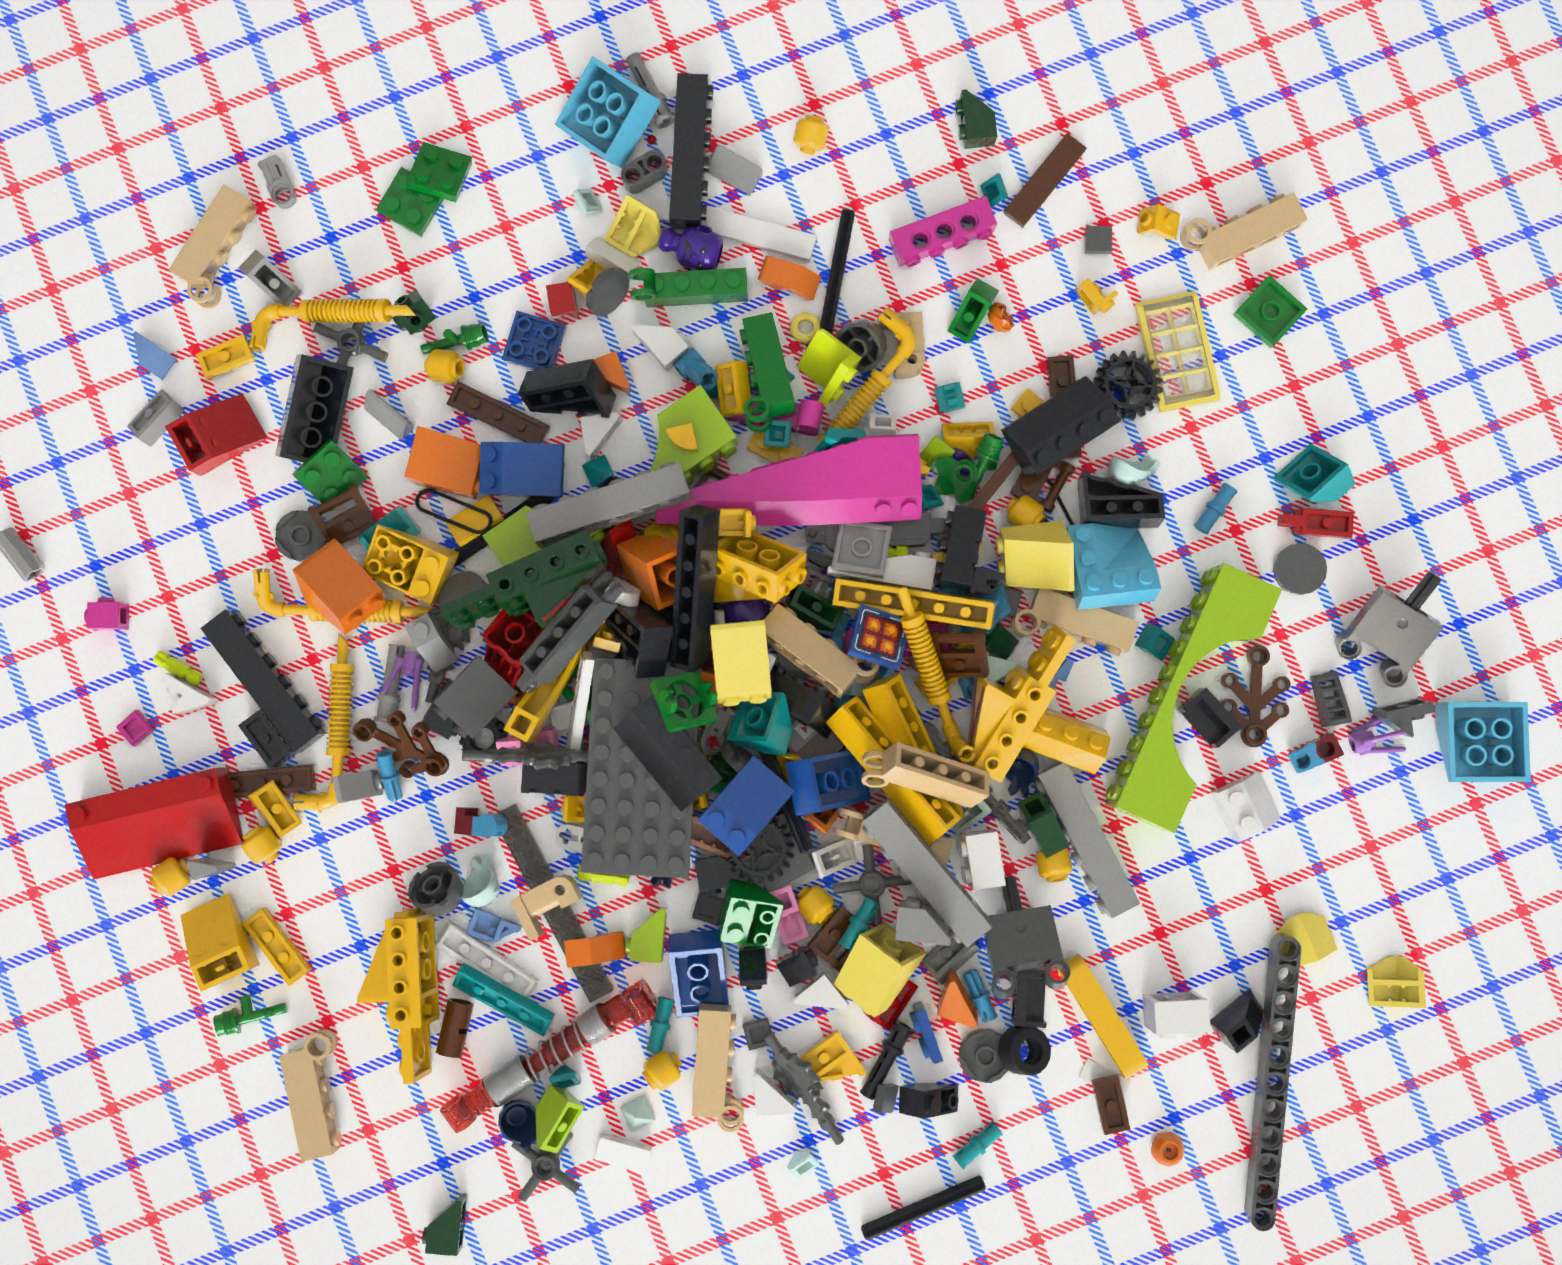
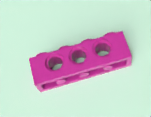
M983 196L892 230L889 233L888 240L898 266L906 265L907 267H912L919 264L923 258L929 256L936 258L943 255L947 249L953 247L955 250L967 246L971 240L978 238L981 241L991 237L997 222L987 196ZM969 221L972 223L973 228L965 229L962 227L961 222ZM945 230L950 236L948 238H941L937 232ZM915 239H922L926 245L924 247H917L913 241Z

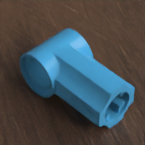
M693 347L673 363L674 368L687 382L691 380L695 385H701L703 389L709 390L717 385L718 374Z

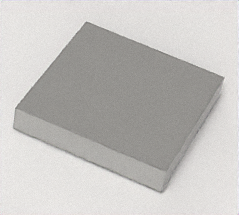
M869 522L839 524L831 570L884 578L893 526Z

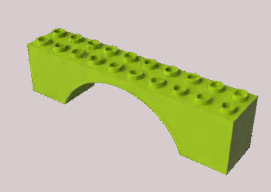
M701 385L657 414L659 439L650 472L660 469V466L665 463L675 462L676 464L680 462L689 486L695 481L693 477L700 472L706 474L716 466L714 462L722 457L728 459L737 452L736 448L739 446L737 436ZM692 423L698 450L688 451L678 447L671 441L666 429ZM524 506L482 535L503 566L541 550L534 542L526 512L533 509L528 506ZM621 523L590 532L589 534L593 541L598 540L601 543L607 532Z
M1226 563L1212 567L1209 571L1205 570L1200 579L1201 590L1199 594L1196 593L1193 596L1189 608H1192L1189 617H1185L1180 624L1179 631L1182 633L1178 642L1174 641L1169 649L1168 655L1171 656L1167 665L1164 664L1158 674V679H1160L1157 689L1153 688L1149 694L1147 702L1150 705L1147 712H1142L1137 722L1139 730L1136 736L1130 738L1126 750L1129 751L1125 760L1120 761L1116 769L1118 777L1115 784L1111 783L1105 794V798L1108 799L1106 805L1162 831L1176 833L1197 785L1184 768L1174 741L1173 712L1180 687L1191 669L1214 649L1229 642L1261 638L1283 590Z

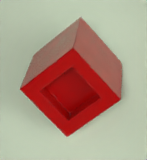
M568 282L546 285L551 316L572 313L574 318H579L575 288Z

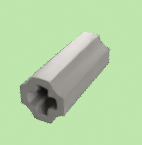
M9 527L0 531V552L22 580L29 582L39 577L45 567L16 530Z

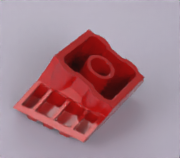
M530 607L528 612L520 616H509L502 609L481 635L488 645L484 661L513 688L517 686L516 682L524 673V667L520 664V658L544 631L536 622Z

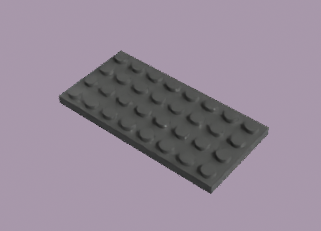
M594 658L581 873L689 878L693 803L681 812L613 728L653 694L649 684L653 679L690 672L670 667V662H667L664 676L635 678L632 673L635 667L631 660ZM680 683L683 692L689 696L697 695L691 686ZM677 697L678 706L682 709H688L687 700L683 697ZM699 704L693 705L691 709L694 718L698 717ZM675 711L678 716L683 717L681 713ZM698 727L684 729L697 745Z

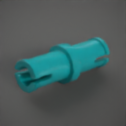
M865 897L855 916H851L848 920L850 924L838 943L851 951L859 935L864 931H868L869 927L867 925L880 905Z
M661 996L658 997L654 1020L650 1021L652 1028L646 1047L647 1051L660 1053L663 1050L667 1030H670L671 1027L669 1020L675 1000Z
M991 1121L975 1137L973 1135L969 1137L970 1141L953 1154L952 1157L964 1170L980 1154L984 1155L986 1153L985 1149L1004 1134Z

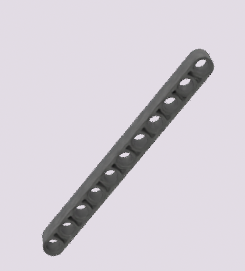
M1285 933L1274 935L1269 946L1244 1206L1247 1219L1254 1228L1262 1232L1272 1229L1276 1221L1301 960V945L1299 941ZM1289 941L1290 949L1288 952L1282 953L1280 949L1282 943ZM1282 968H1287V976L1279 980L1278 972ZM1284 994L1285 1002L1281 1006H1276V998ZM1282 1021V1029L1277 1033H1273L1274 1024ZM1276 1048H1280L1278 1058L1270 1059L1271 1052ZM1273 1075H1277L1278 1080L1276 1084L1268 1086V1079ZM1270 1102H1275L1273 1111L1266 1113V1105ZM1268 1129H1272L1271 1137L1263 1139V1133ZM1269 1156V1163L1265 1166H1260L1261 1159ZM1267 1183V1189L1264 1192L1258 1193V1187L1261 1184ZM1262 1210L1265 1211V1214L1261 1219H1255V1214L1257 1212Z

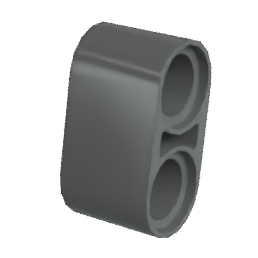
M652 149L626 164L621 170V178L625 189L631 194H638L662 180L668 171L666 158L661 151ZM653 162L661 163V166L657 169L649 167ZM631 175H638L640 177L636 182L628 181Z

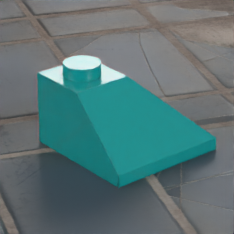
M1312 444L1308 445L1273 477L1274 481L1310 502L1338 501L1356 484L1348 463Z
M771 692V699H766L764 703L739 702L727 741L764 754L786 755L793 733L786 695L783 692Z

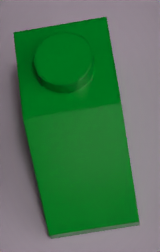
M977 278L966 294L947 331L970 343L1000 290Z

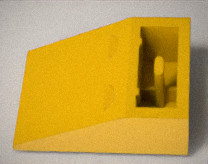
M377 525L362 568L371 578L431 605L438 601L440 590L450 578L459 552L434 541Z
M230 893L180 915L190 968L200 992L260 966Z

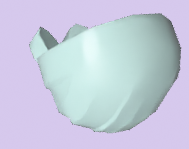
M1149 455L1144 456L1141 463L1113 456L1109 463V472L1112 478L1115 479V482L1129 486L1131 484L1139 486L1146 478H1149L1159 469L1161 462L1157 459L1153 461V458Z
M485 854L482 858L474 856L471 859L470 864L475 870L463 883L464 890L461 897L470 906L482 907L489 904L500 892V885L497 876L493 872L492 861L488 854Z

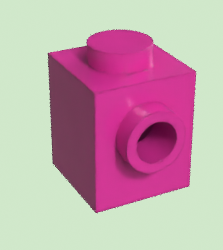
M99 597L97 602H87V609L84 612L86 628L94 630H129V604L114 602V598Z

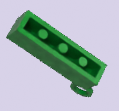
M635 268L629 271L630 279L644 282V288L630 291V298L636 301H645L647 308L748 302L746 268L655 273V270L651 268Z
M772 312L743 318L744 329L739 330L742 345H748V351H744L747 366H753L754 370L753 373H749L753 389L758 388L759 391L758 395L745 402L744 414L747 427L751 431L758 433L769 429L772 424V418L796 413L794 397ZM756 403L757 407L751 409L748 412V408L750 407V405ZM756 413H763L760 416H753ZM768 418L763 426H754L750 422H761Z

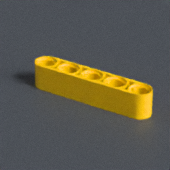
M1077 953L1065 962L1070 968L1067 987L1123 1077L1128 1079L1149 1066L1081 955ZM1058 970L1060 976H1061L1062 979H1063V978H1064L1063 973Z

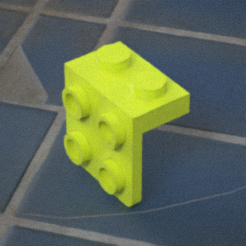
M820 329L816 332L800 359L798 368L825 388L818 402L823 403L826 407L833 400L838 402L846 391L844 386L855 377L857 373L856 367L862 357L826 330Z

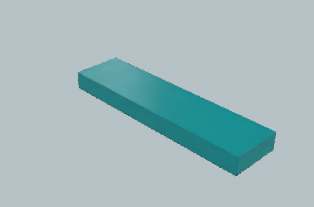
M465 963L459 968L452 984L453 987L543 1037L556 1015Z

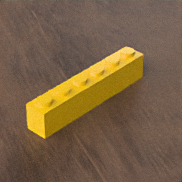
M840 577L836 579L832 605L858 609L859 605L863 604L890 614L904 616L905 612L898 595L899 590L904 587ZM906 587L908 588L915 611H922L925 620L989 630L993 627L997 601Z
M900 673L878 679L862 690L872 714L896 742L937 755ZM947 801L962 819L965 814L961 806Z
M855 696L841 706L826 721V724L866 771H882V768L865 766L862 762L863 754L868 751L884 752L896 741L859 697ZM869 758V760L875 762L883 761L882 758ZM872 777L874 781L883 780L879 777ZM890 782L886 786L880 787L929 846L961 819L944 799Z

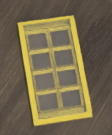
M1196 291L1136 303V315L1147 363L1150 360H1154L1151 368H1160V372L1155 376L1163 378L1161 384H1156L1163 388L1161 394H1156L1160 398V401L1157 403L1159 413L1220 401V389Z

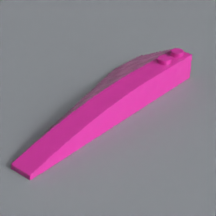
M919 435L865 436L856 439L857 441L845 445L840 443L833 445L831 449L820 452L816 450L807 453L803 457L796 459L793 457L753 468L751 472L740 475L736 473L727 476L728 478L702 483V486L690 489L692 500L655 511L656 523L679 524L680 510L697 504L712 508H748L751 510V515L756 517V526L827 525L920 520L922 514V483Z

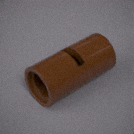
M449 998L447 1000L436 1047L437 1054L450 1058L462 1057L474 1003L458 998Z

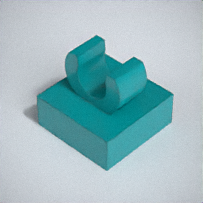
M960 381L934 387L940 414L965 408L966 405Z

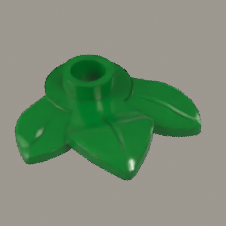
M944 456L931 463V469L939 474L934 486L938 494H954L959 504L971 498L974 492L973 482L978 477V468L973 461L968 459L957 461L952 457ZM962 468L969 469L970 474H963Z

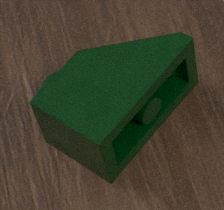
M802 584L797 585L788 594L782 606L792 609L796 613L797 618L802 622L810 623L817 630L829 632L835 631L844 611L842 607L832 605L833 602Z
M462 1193L435 1216L427 1227H424L422 1244H426L425 1254L458 1256L463 1248L468 1194Z

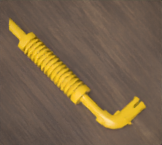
M387 298L304 299L300 302L299 306H283L281 303H275L262 308L256 315L255 320L252 321V335L249 348L259 352L266 351L267 336L272 321L283 319L284 316H300L301 320L305 323L390 322L392 316L416 315L407 305H392Z
M887 307L884 312L891 320L881 313L878 321L882 322L896 334L895 337L900 341L899 346L896 348L897 352L880 372L877 369L871 372V378L868 376V381L863 382L865 385L861 384V390H856L858 393L853 394L855 397L850 398L851 402L847 401L848 405L843 406L845 409L840 410L841 414L837 413L838 417L833 418L835 421L830 422L832 425H828V429H855L854 425L859 424L857 421L862 420L861 416H866L864 413L869 412L867 409L872 408L871 404L875 405L874 401L879 400L877 397L882 396L881 392L885 393L884 389H888L892 384L888 379L905 358L908 359L915 348L916 337L914 330L909 325L910 321H904L890 307ZM821 433L818 436L817 440L819 442L824 439V434Z
M262 568L252 570L255 589L253 596H255L257 604L264 612L276 617L308 615L311 622H329L309 604H286L285 602L274 600V593H271L270 569L265 568L264 572ZM385 600L386 604L378 612L373 613L364 620L363 623H403L404 617H420L428 613L432 607L404 606L403 600Z
M901 588L898 595L905 615L900 618L917 670L919 671L918 673L930 705H937L943 722L941 727L944 736L952 749L951 754H956L962 762H970L975 757L974 748L963 739L956 721L952 719L947 705V701L952 696L940 661L938 660L939 658L930 632L928 631L922 611H915L908 588Z
M339 633L337 664H330V672L332 674L329 675V677H332V679H329V682H332V685H329L332 690H329L331 695L328 697L331 698V700H328V703H331L328 708H331V711H328L330 716L327 718L330 719V721H327V724H330V726H327L330 732H327L329 734V737H327L329 742H326V745H329V747H326V755L333 756L332 777L343 775V756H350L351 749L348 748V745H351V743H348V740H351V738H348V735H351V732H349L351 727L349 725H352V722H349V719H352V717H349V714H352V711H350L352 706L350 704H353V701H350V699H353V696H350V693H353V691L350 689L353 688L351 683L354 680H351V678H354V675H351V673H354V665L348 664L349 643ZM331 779L327 792H319V794L296 793L293 801H304V803H293L294 809L318 810V813H322V810L330 809L337 805L333 780Z

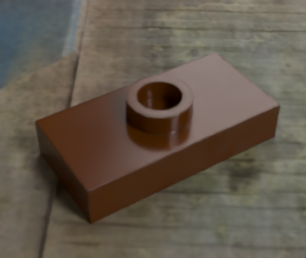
M1116 1074L1091 1080L1103 1134L1109 1135L1131 1130L1119 1076Z

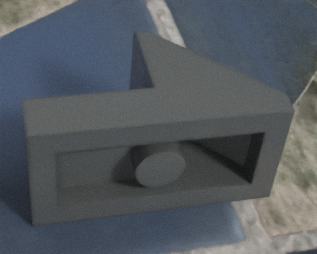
M1421 698L1372 709V714L1394 731L1404 730V736L1411 738L1414 737L1412 720L1423 719L1425 714L1435 712L1434 702Z

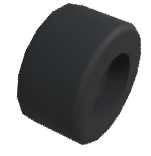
M1013 1026L1002 1034L998 1045L1000 1062L1008 1071L1013 1074L1034 1076L1041 1073L1047 1067L1051 1058V1046L1047 1036L1038 1028ZM1026 1040L1029 1054L1023 1061L1020 1055V1047L1022 1042Z

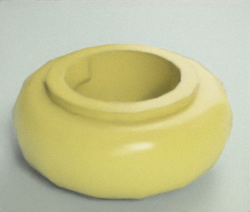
M809 312L797 314L790 323L791 335L799 343H810L816 332L820 330V320ZM802 322H809L813 325V331L809 334H802L799 332L798 326Z

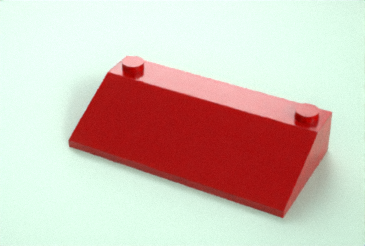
M229 767L212 768L64 804L69 830L93 880L157 865L169 857H174L177 860L241 845L244 841Z

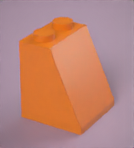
M417 426L404 477L417 486L476 499L479 493L480 444Z
M638 535L617 544L624 576L627 583L640 589V599L659 611L674 604L678 540Z
M335 538L292 569L305 602L344 635L359 627L364 620L373 613L378 612L386 604L380 586Z

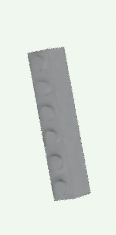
M669 462L652 472L645 470L636 473L633 478L627 480H613L608 486L602 488H588L583 492L584 494L575 497L567 495L550 505H536L532 508V511H528L526 514L534 542L541 549L587 529L588 533L692 500V495L681 463Z
M1060 761L1039 772L1034 786L1037 792L1040 791L1042 795H1045L1067 841L1074 851L1070 853L1077 867L1081 866L1086 874L1083 876V880L1090 891L1094 890L1098 897L1095 903L1101 914L1106 913L1107 916L1114 918L1141 904L1069 765Z
M889 798L885 799L863 817L862 823L864 826L862 829L871 840L875 838L881 845L879 849L889 861L891 859L895 861L899 866L897 871L905 881L911 880L916 886L914 891L923 902L927 900L933 907L932 913L941 923L945 921L951 928L949 933L957 943L963 942L968 947L992 928V920Z

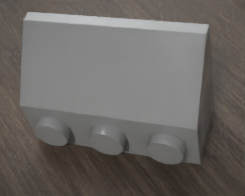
M907 896L906 900H902L899 904L895 940L950 946L952 936L949 933L950 928L944 921L941 923L932 913L933 908L929 903L923 902L919 897Z

